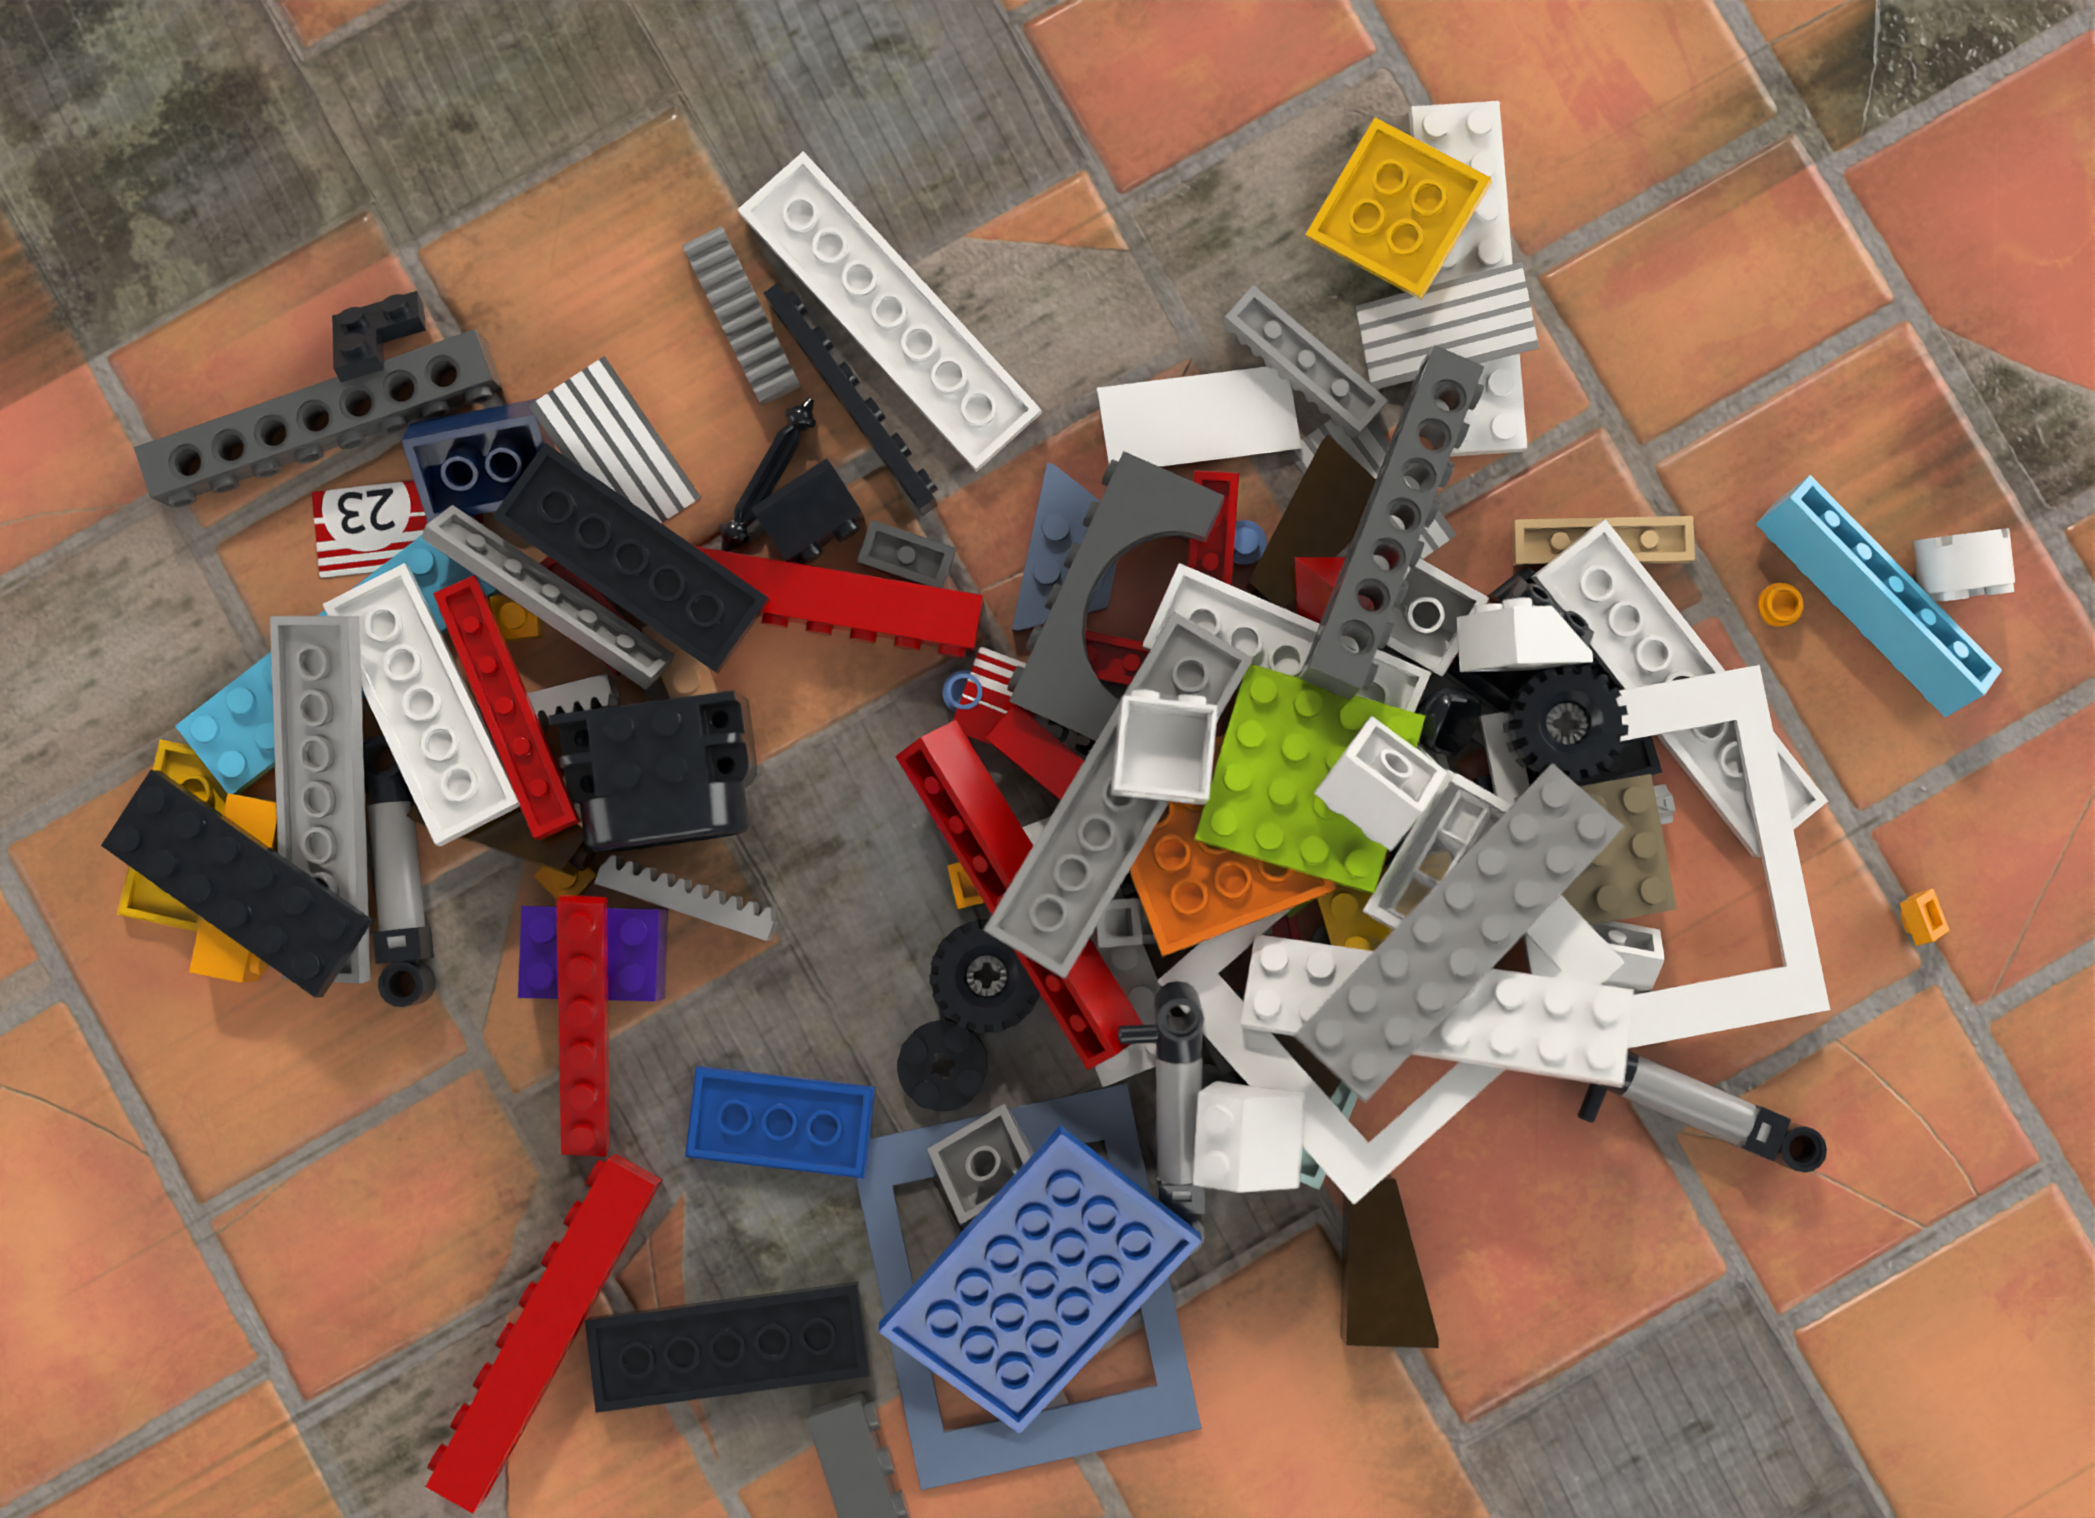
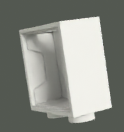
M1132 690L1131 696L1123 695L1119 704L1110 795L1204 805L1209 800L1217 705L1206 704L1205 697L1196 695H1179L1178 701L1159 699L1160 693L1150 690Z

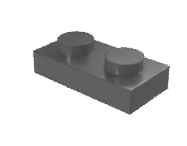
M871 520L857 563L915 584L944 588L957 550L943 543Z

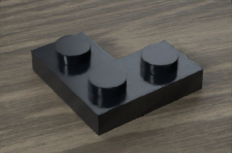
M418 291L404 295H391L383 301L363 307H350L332 316L333 369L340 382L384 370L383 343L426 331L424 304Z

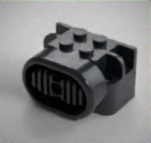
M735 690L549 715L550 725L559 728L562 757H559L560 768L564 769L566 787L570 797L580 804L584 844L589 852H618L738 835L748 830L749 817L745 789L753 783L757 775V759L749 700Z

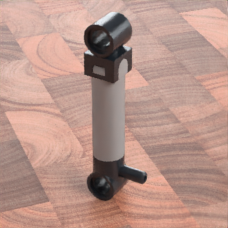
M377 735L368 738L363 743L364 786L367 797L379 932H373L376 964L391 963L379 976L378 989L380 996L386 1003L392 1006L407 1007L425 1002L435 990L436 979L434 972L427 964L419 961V959L434 958L431 927H425L416 822L406 816L414 805V799L395 758L392 767L388 770L383 771L380 767L379 756L383 750L389 748V745L384 736ZM405 971L411 973L415 979V989L409 996L404 994L399 986V979Z
M1174 981L1162 986L1155 995L1156 1024L1120 1025L1118 1027V1042L1120 1044L1156 1043V1199L1200 1232L1202 1242L1190 1254L1192 1255L1200 1249L1205 1238L1201 1214H1205V1187L1193 1185L1198 1092L1203 1090L1202 1028L1204 1015L1199 994L1195 988L1186 982ZM1177 1005H1184L1190 1008L1189 1012L1182 1017H1172L1167 1014L1171 1008Z
M1627 1050L1623 1086L1617 1087L1589 1082L1590 1085L1577 1114L1580 1119L1590 1123L1595 1122L1607 1091H1610L1757 1156L1775 1161L1779 1165L1803 1173L1814 1171L1826 1159V1142L1822 1135L1813 1128L1792 1123L1790 1118L1762 1106L1752 1104ZM1800 1136L1804 1144L1803 1151L1796 1158H1792L1789 1152L1790 1143L1795 1137Z

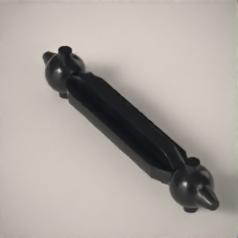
M811 398L806 399L801 405L786 410L785 416L787 417L788 425L781 429L773 440L735 506L733 520L725 524L722 523L719 526L722 537L721 551L729 552L734 547L748 543L750 537L746 527L757 520V517L750 508L771 495L800 445L801 432L814 428L816 425L812 413L814 400Z

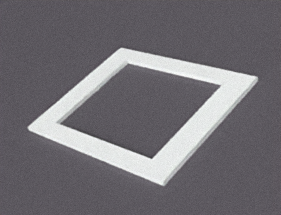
M1760 665L1620 690L1619 692L1622 696L1616 698L1619 707L1626 705L1628 715L1622 717V724L1629 725L1628 735L1622 736L1620 741L1734 721L1783 961V967L1633 995L1628 1048L1830 1010ZM1500 712L1480 716V725L1494 795L1513 805L1515 803L1514 798L1521 797L1530 786L1526 767L1521 768L1515 761L1519 758L1516 751L1509 752L1506 745L1511 739L1509 733H1503V723L1508 722L1509 715ZM1562 712L1559 719L1554 720L1552 723L1554 728L1560 729L1561 737H1565L1566 732L1573 730L1575 727L1574 722L1566 719V713ZM1524 933L1522 937L1530 975L1554 978L1561 971Z
M1422 747L1418 749V751L1437 764ZM1450 782L1449 786L1457 794L1460 787ZM1460 797L1442 829L1465 841L1482 810ZM1488 819L1474 845L1494 825L1490 819ZM1437 837L1442 845L1456 857L1459 849ZM1562 895L1525 932L1561 971L1554 977L1557 979L1601 985L1625 963ZM1292 908L1199 943L1158 980V983L1164 986L1170 982L1181 981L1195 988L1199 994L1204 1015L1202 1033L1249 1086L1305 1094L1302 1146L1353 1204L1359 1201L1505 1070L1459 1062L1368 1143L1270 1032L1241 1028L1240 1022L1244 1002L1219 975L1224 968L1254 943L1255 934L1263 935ZM1179 1005L1186 1014L1189 1012V1007Z

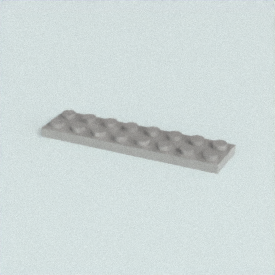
M1173 612L1124 695L1131 696L1132 690H1150L1160 693L1159 699L1178 701L1179 695L1205 697L1206 704L1217 705V722L1254 658L1178 613ZM1119 704L984 928V932L1063 979L1068 975L1169 801L1110 795Z
M270 616L278 854L369 916L359 616ZM369 928L333 982L360 984L371 981Z
M1552 763L1299 1029L1294 1037L1366 1103L1625 826Z

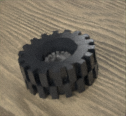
M1573 664L1561 665L1556 668L1551 667L1531 676L1524 681L1525 683L1522 686L1516 688L1511 695L1514 697L1513 701L1507 704L1504 714H1508L1509 717L1508 722L1503 723V733H1509L1511 741L1507 742L1506 745L1509 752L1516 751L1519 758L1515 761L1521 768L1529 767L1532 770L1530 774L1539 778L1553 763L1572 781H1577L1599 774L1598 771L1608 768L1614 762L1611 758L1616 754H1620L1625 745L1620 742L1621 737L1628 735L1629 725L1622 724V717L1628 715L1626 705L1619 707L1616 698L1622 695L1617 687L1609 689L1605 685L1609 679L1602 673L1594 676L1590 674L1592 668L1585 666L1573 668ZM1562 712L1566 713V719L1574 722L1575 725L1573 730L1566 732L1565 737H1561L1560 729L1552 726L1554 720L1561 717Z
M990 919L971 921L951 931L938 945V949L931 961V973L929 975L933 991L932 996L935 1003H938L945 1017L947 1019L950 1018L957 1024L956 1026L964 1030L969 1029L981 1034L986 1032L998 1033L1016 1026L1031 1013L1040 997V992L1013 948L984 932V928ZM985 962L992 963V970L1000 972V980L992 981L991 988L988 989L982 988V981L974 978V972L982 970L983 963Z

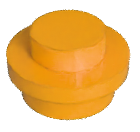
M1787 583L1769 585L1760 593L1757 600V610L1762 620L1768 625L1777 628L1787 627L1795 623L1802 615L1804 608L1800 592L1794 586Z

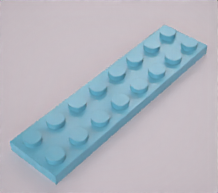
M421 535L354 588L405 563L411 568L434 619L444 636L449 631L433 593L475 574L423 540ZM479 578L488 600L500 592ZM324 610V611L321 612L318 616H328V615H327L326 611ZM271 652L175 725L180 734L229 794H241L275 767ZM362 690V699H363V698L365 697V694H364V692H363V690Z

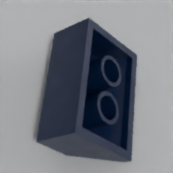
M537 399L410 423L401 441L428 523L451 505L468 516L496 511L544 443L555 449L554 442L528 407Z

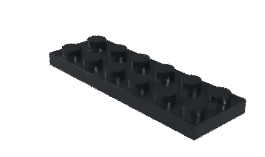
M544 443L492 516L717 674L770 602V599L547 443Z
M151 769L101 844L104 849L315 998L324 997L373 922V919L159 770Z
M859 1281L588 1317L585 1320L596 1413L868 1377L870 1374Z

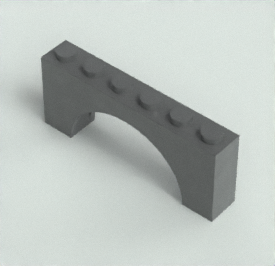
M1123 451L1119 462L1112 459L1105 471L1101 483L1107 486L1100 503L1093 500L1088 508L1083 521V526L1088 527L1081 544L1074 542L1064 562V567L1069 569L1063 585L1055 583L1045 604V608L1051 610L1043 627L1037 624L1033 629L1026 649L1031 651V655L1025 668L1017 666L1007 688L1008 691L1013 693L1010 702L1097 741L1120 702L1098 679L1087 651V613L1099 582L1119 558L1145 542L1176 536L1197 539L1206 543L1225 502L1224 495Z

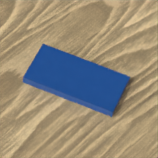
M696 1066L685 1157L864 1179L867 1172L876 1086Z

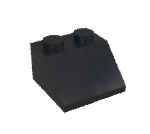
M828 458L750 508L785 560L803 565H809L822 556L824 552L821 548L834 539H837L838 542H843L852 537L861 529L858 523L865 519L861 509Z

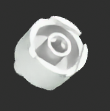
M2009 528L1912 541L1917 584L1934 601L1959 600L1969 598V596L2014 592L2013 583H2015Z

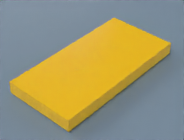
M160 739L152 770L163 772L223 814L227 792L191 746ZM130 866L128 867L117 915L195 932L198 931L200 922L198 914Z

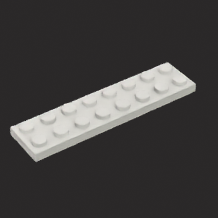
M1499 101L1412 106L1409 111L1410 136L1491 177L1492 184L1430 286L1511 265L1512 252ZM1520 353L1480 363V365L1484 366L1478 383L1484 385V390L1473 411L1468 409L1464 422L1470 424L1469 430L1460 448H1453L1451 456L1524 452L1527 449ZM1434 399L1439 408L1449 411L1448 405L1444 401Z
M804 151L737 209L748 225L975 472L981 469L1042 414L1040 407Z
M1606 519L1597 523L1531 577L1537 585L1550 594L1554 603L1565 611H1573L1587 621L1589 628L1594 631L1588 648L1621 690L1725 671ZM1734 721L1656 735L1751 856L1760 858L1761 853ZM1774 733L1794 830L1826 804L1828 800Z
M1255 934L1240 1022L1241 1028L1295 1036L1299 1029L1374 951ZM1491 969L1413 1051L1412 1055L1622 1087L1624 1084L1634 990Z

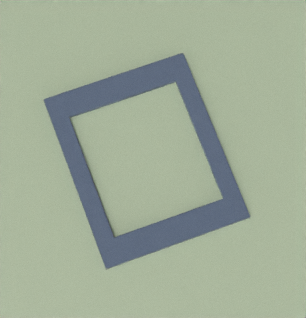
M1127 1083L1009 1108L1035 1151L1040 1148L1060 1125L1084 1144L1104 1140L1109 1163L1151 1195ZM988 1113L870 1138L866 1177L864 1179L856 1178L884 1315L914 1285L893 1186L938 1176L927 1149ZM1169 1277L1140 1307L1157 1384L1043 1409L1020 1434L1000 1419L944 1431L932 1370L890 1341L921 1490L1201 1429Z

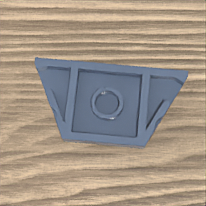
M1051 463L1046 464L1012 626L1013 632L1019 633L1027 631V629L1033 628L1037 624L1040 626L1045 624L1051 611L1045 608L1047 598L1055 583L1063 585L1069 571L1068 568L1064 567V562L1074 542L1081 544L1088 527L1083 526V521L1088 508L1093 500L1100 503L1098 498ZM1117 561L1099 582L1090 602L1087 615L1107 610Z

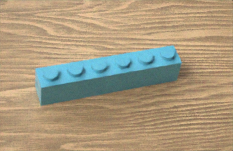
M1811 475L1778 499L1756 523L1766 534L1767 538L1798 567L1801 573L1806 575L1822 591L1830 602L1860 630L1865 638L1874 644L1892 665L1945 718L1985 695L2002 671Z

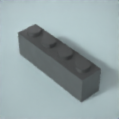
M864 1391L811 1408L807 1421L838 1518H909L910 1512L903 1490L895 1491L890 1474L896 1473L892 1453L888 1445L881 1447L876 1432L882 1426L874 1401L867 1403Z

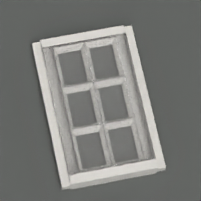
M1447 769V773L1425 810L1415 822L1363 912L1389 929L1394 930L1505 814L1512 804Z

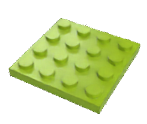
M1250 664L1241 680L1210 784L1209 800L1204 804L1194 841L1223 848L1253 859H1260L1263 862L1286 869H1293V871L1312 877L1333 881L1335 884L1368 894L1375 893L1388 848L1381 843L1369 839L1360 827L1344 815L1329 809L1324 800L1314 793L1371 716L1414 748H1417L1425 716L1357 695L1348 700L1297 677Z

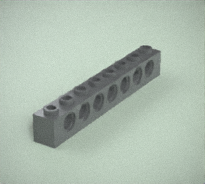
M476 329L384 360V370L345 382H340L339 378L335 377L134 447L150 498L172 508L184 507L196 502V496L209 491L213 493L231 491L239 486L238 481L249 477L267 478L281 472V466L295 461L299 464L314 462L324 456V451L336 447L349 449L360 446L366 442L365 437L382 432V434L400 432L408 427L407 423L422 417L426 420L443 417L450 413L451 407L465 402L467 405L486 402L492 398V393L503 388L486 339ZM456 369L457 377L454 383L447 387H441V376L448 370ZM407 384H414L412 397L407 401L399 402L398 394L400 389ZM371 398L372 406L370 411L364 416L357 417L356 409L358 404L364 399ZM329 413L328 425L323 430L315 432L314 424L316 419L321 414ZM286 427L287 435L285 440L280 445L273 446L272 439L275 432ZM243 442V454L237 460L231 461L230 454L232 448L236 444ZM200 457L201 467L199 471L190 476L188 468L191 461Z
M1437 345L1433 346L1421 362L1299 679L1348 700L1353 698L1361 689L1368 690L1378 669V665L1372 662L1377 648L1383 649L1394 627V624L1388 621L1393 607H1400L1409 588V583L1404 581L1408 566L1415 567L1425 545L1424 542L1419 540L1423 527L1429 528L1438 512L1440 503L1434 501L1438 487L1444 488L1453 472L1455 463L1449 461L1453 448H1460L1469 430L1470 424L1464 422L1468 409L1472 411L1475 409L1483 393L1484 385L1478 382L1484 366ZM1434 399L1444 401L1448 405L1449 411L1439 408ZM1419 437L1430 440L1435 450L1425 448L1421 444ZM1404 476L1414 478L1418 482L1420 490L1409 487L1404 480ZM1388 515L1400 518L1405 526V530L1395 528L1390 523ZM1373 555L1385 558L1390 570L1380 569L1375 564ZM1357 595L1368 597L1374 605V611L1363 609L1358 603ZM1341 636L1352 637L1358 644L1359 652L1353 653L1348 651L1342 644Z

